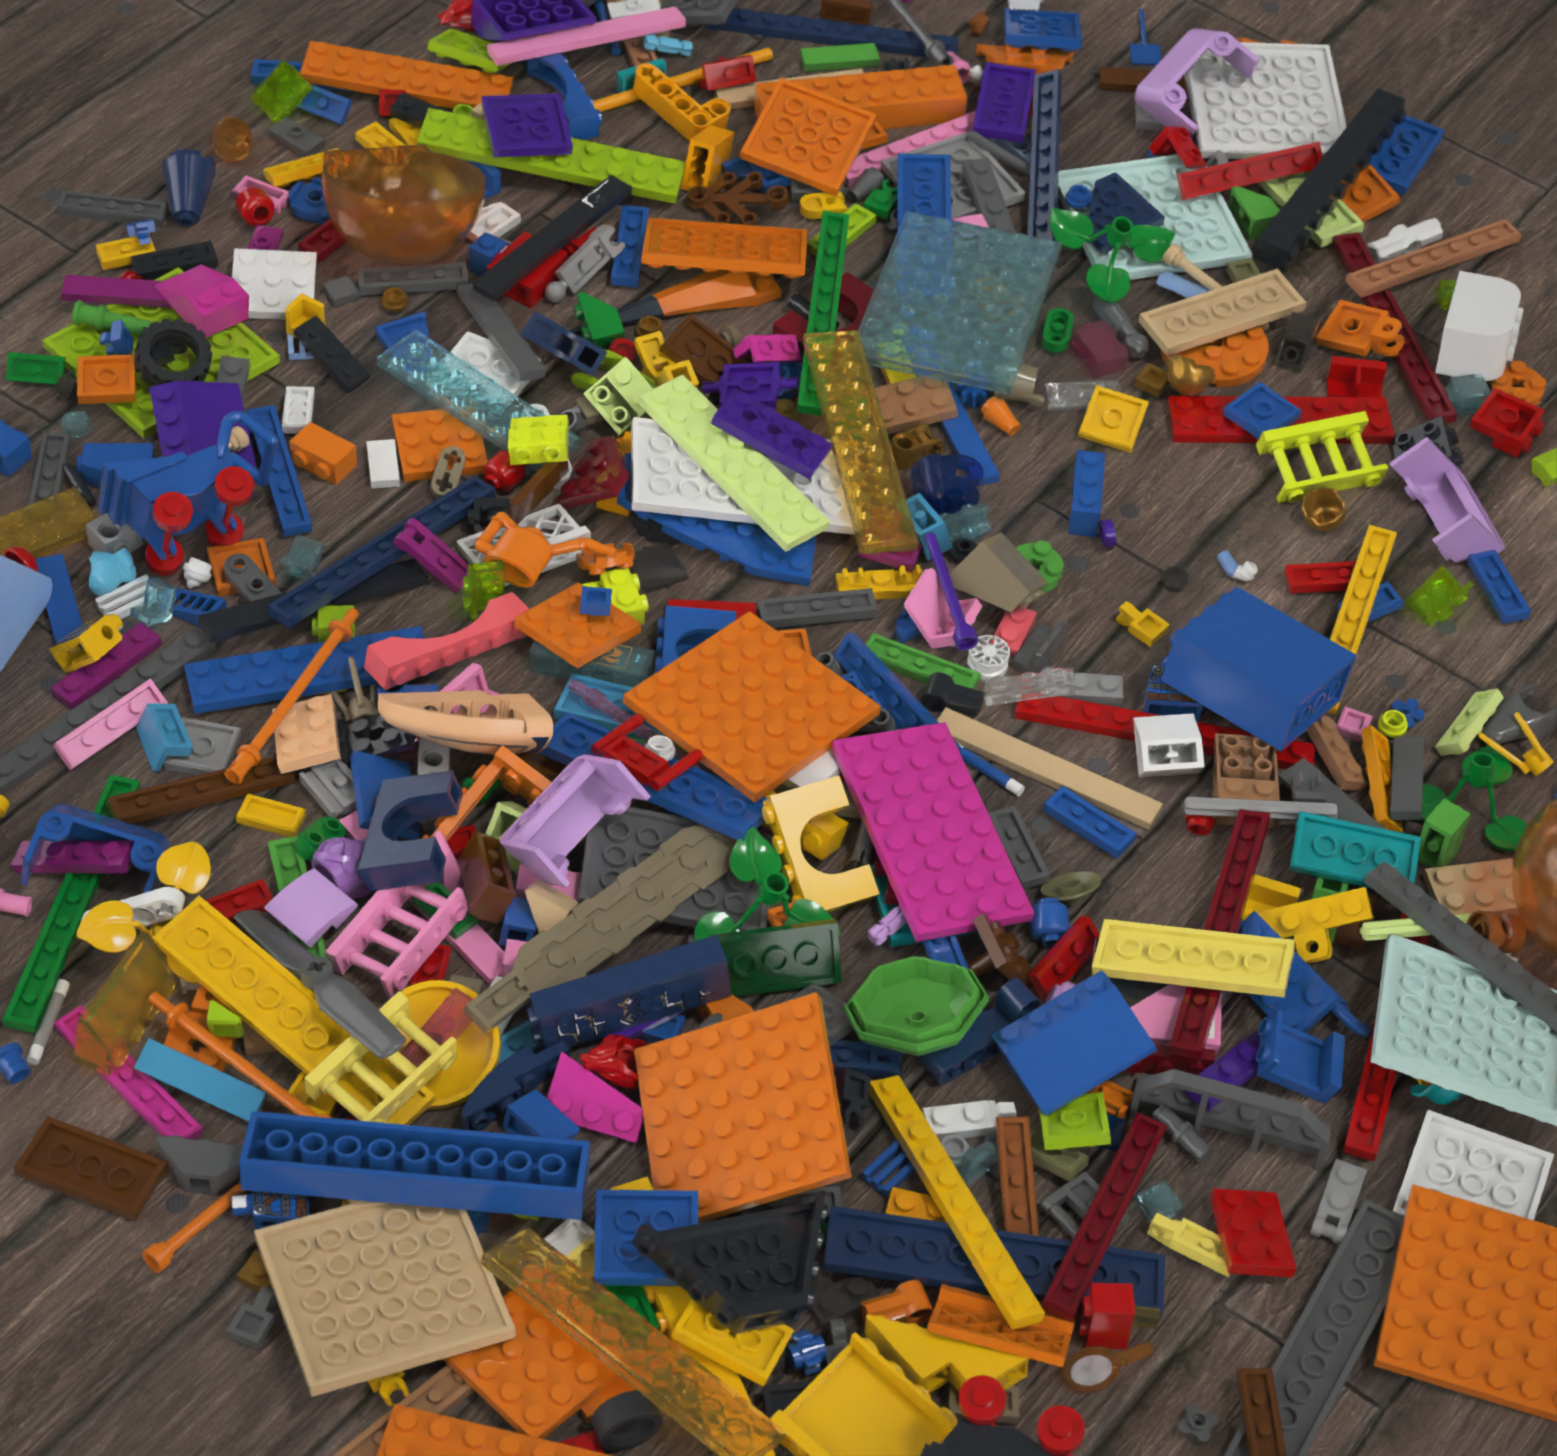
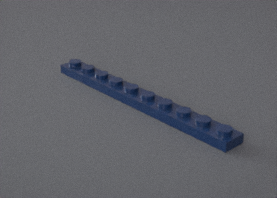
M733 8L725 23L719 25L707 24L706 27L707 29L835 46L875 43L877 51L928 58L925 54V45L914 32L872 25L866 26L849 22H836L797 15L791 16L774 12ZM929 34L933 40H940L947 52L951 51L955 55L957 54L959 38L948 35Z
M1059 69L1034 75L1027 263L1030 271L1055 265L1056 240L1050 230L1049 216L1052 207L1057 208L1062 89V75Z
M473 476L267 605L268 615L290 628L407 554V551L398 549L394 545L393 540L399 532L404 531V525L410 518L418 520L434 535H437L467 516L468 509H474V498H495L496 488ZM413 537L417 543L421 542L418 538Z

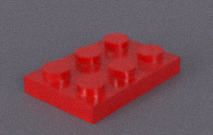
M1213 1188L1210 1201L1228 1274L1293 1278L1297 1268L1277 1192Z

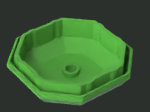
M912 956L877 966L876 969H873L846 1004L844 1012L858 1038L865 1043L921 1056L957 1045L989 1002V996L973 970L953 963L931 960L927 957Z

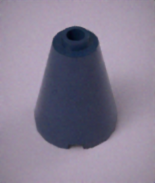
M183 149L173 151L168 159H163L162 165L171 212L176 223L183 227H191L200 221L216 174V164L210 156H208V159L202 157L201 152L197 150Z

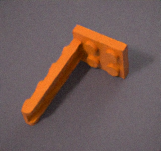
M502 745L495 753L494 759L488 766L482 764L472 777L475 782L469 790L465 787L462 789L463 795L458 815L439 817L434 824L437 827L435 832L441 831L446 841H448L497 779L503 782L502 785L508 792L513 795L519 794L525 798L528 806L552 782ZM426 834L422 839L431 837Z

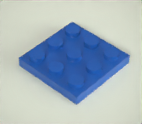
M1004 8L1005 44L1015 48H1022L1024 45L1035 46V48L1042 50L1049 49L1050 47H1057L1063 51L1081 49L1082 36L1079 13L1044 10L1031 11L1030 9L1027 11L1025 9L1022 11L1018 9L1016 11L1015 8L1013 10Z
M596 1189L594 1285L680 1286L675 1281L667 1278L663 1271L649 1258L642 1256L631 1242L639 1226L642 1224L650 1225L656 1232L698 1224V1191Z

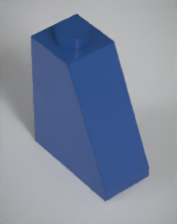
M83 443V453L77 456L78 473H83V478L88 486L100 489L104 462L155 458L153 443Z

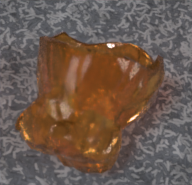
M225 116L213 127L214 150L222 160L229 163H237L247 158L252 149V135L245 121Z

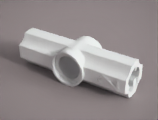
M1436 218L1425 220L1408 228L1404 224H1400L1394 227L1388 236L1367 244V249L1375 264L1421 249L1425 245L1442 239L1443 231L1440 222Z

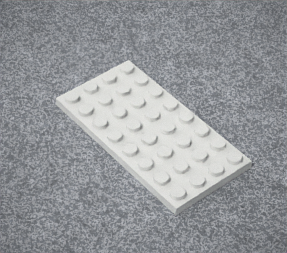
M633 417L631 424L632 510L757 524L653 419ZM826 439L834 444V446L810 480L762 453L830 520L829 528L824 532L860 535L862 520L857 443Z

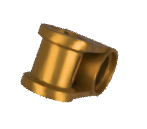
M920 424L913 429L894 435L889 462L896 469L907 470L918 464L936 459L943 452L945 444L941 439H936L932 435L931 428L927 424Z

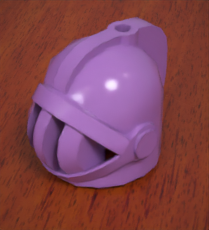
M333 837L319 845L311 860L312 869L315 868L351 899L360 898L373 892L369 891L365 881L359 877L357 871V864L361 860L364 850V841L358 839L350 840L345 837Z

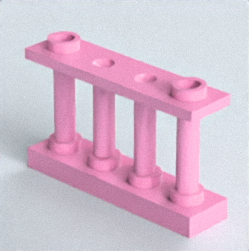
M420 885L378 890L325 951L327 958L332 962L333 971L343 976L350 966L356 965L380 977L387 998L391 999L398 991L403 990L407 986L409 979L457 922L465 917L468 905L463 889L457 887L448 898L442 897ZM413 896L438 908V910L429 921H426L401 909V907ZM394 919L419 931V933L407 944L381 930L390 920ZM376 942L400 955L388 967L363 955L362 952L370 943Z

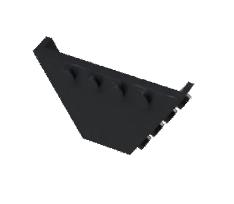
M826 1190L819 1191L813 1202L663 1231L656 1232L650 1225L642 1224L639 1226L631 1243L642 1256L649 1258L663 1271L667 1278L680 1285L696 1303L704 1306L715 1316L721 1325L729 1328L734 1334L797 1322L804 1309L810 1310L814 1300L815 1290L810 1289L811 1281L815 1280L819 1269V1261L815 1260V1254L820 1251L824 1233L819 1232L820 1224L823 1225L828 1212V1205L823 1204Z

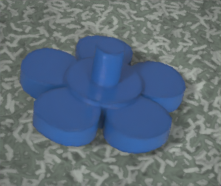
M1410 698L1406 701V705L1401 700L1393 702L1392 710L1400 711L1405 715L1408 723L1407 729L1414 728L1415 721L1419 722L1424 719V711L1418 709L1419 703L1417 700Z

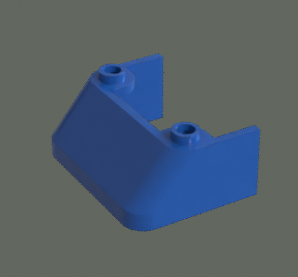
M56 804L39 819L23 859L21 885L27 886L45 840L49 842H60L64 839L70 841H133L134 845L131 850L133 865L142 871L150 873L143 892L146 893L157 888L159 883L156 872L157 862L161 854L170 848V843L161 833L68 804Z

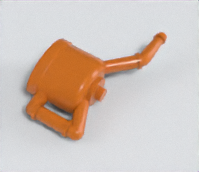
M498 512L493 516L490 524L481 536L477 537L475 542V549L486 554L483 562L494 575L509 584L523 588L533 587L553 556L579 550L585 551L587 549L607 555L610 558H615L618 552L614 547H609L590 538H582V536L578 537V539L551 545L538 528L519 527L505 512ZM504 527L506 530L495 545L490 544L498 531Z

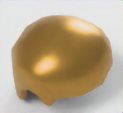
M1322 487L1312 490L1304 496L1301 505L1306 523L1314 530L1327 532L1336 529L1345 521L1347 511L1345 501L1340 498L1337 490Z

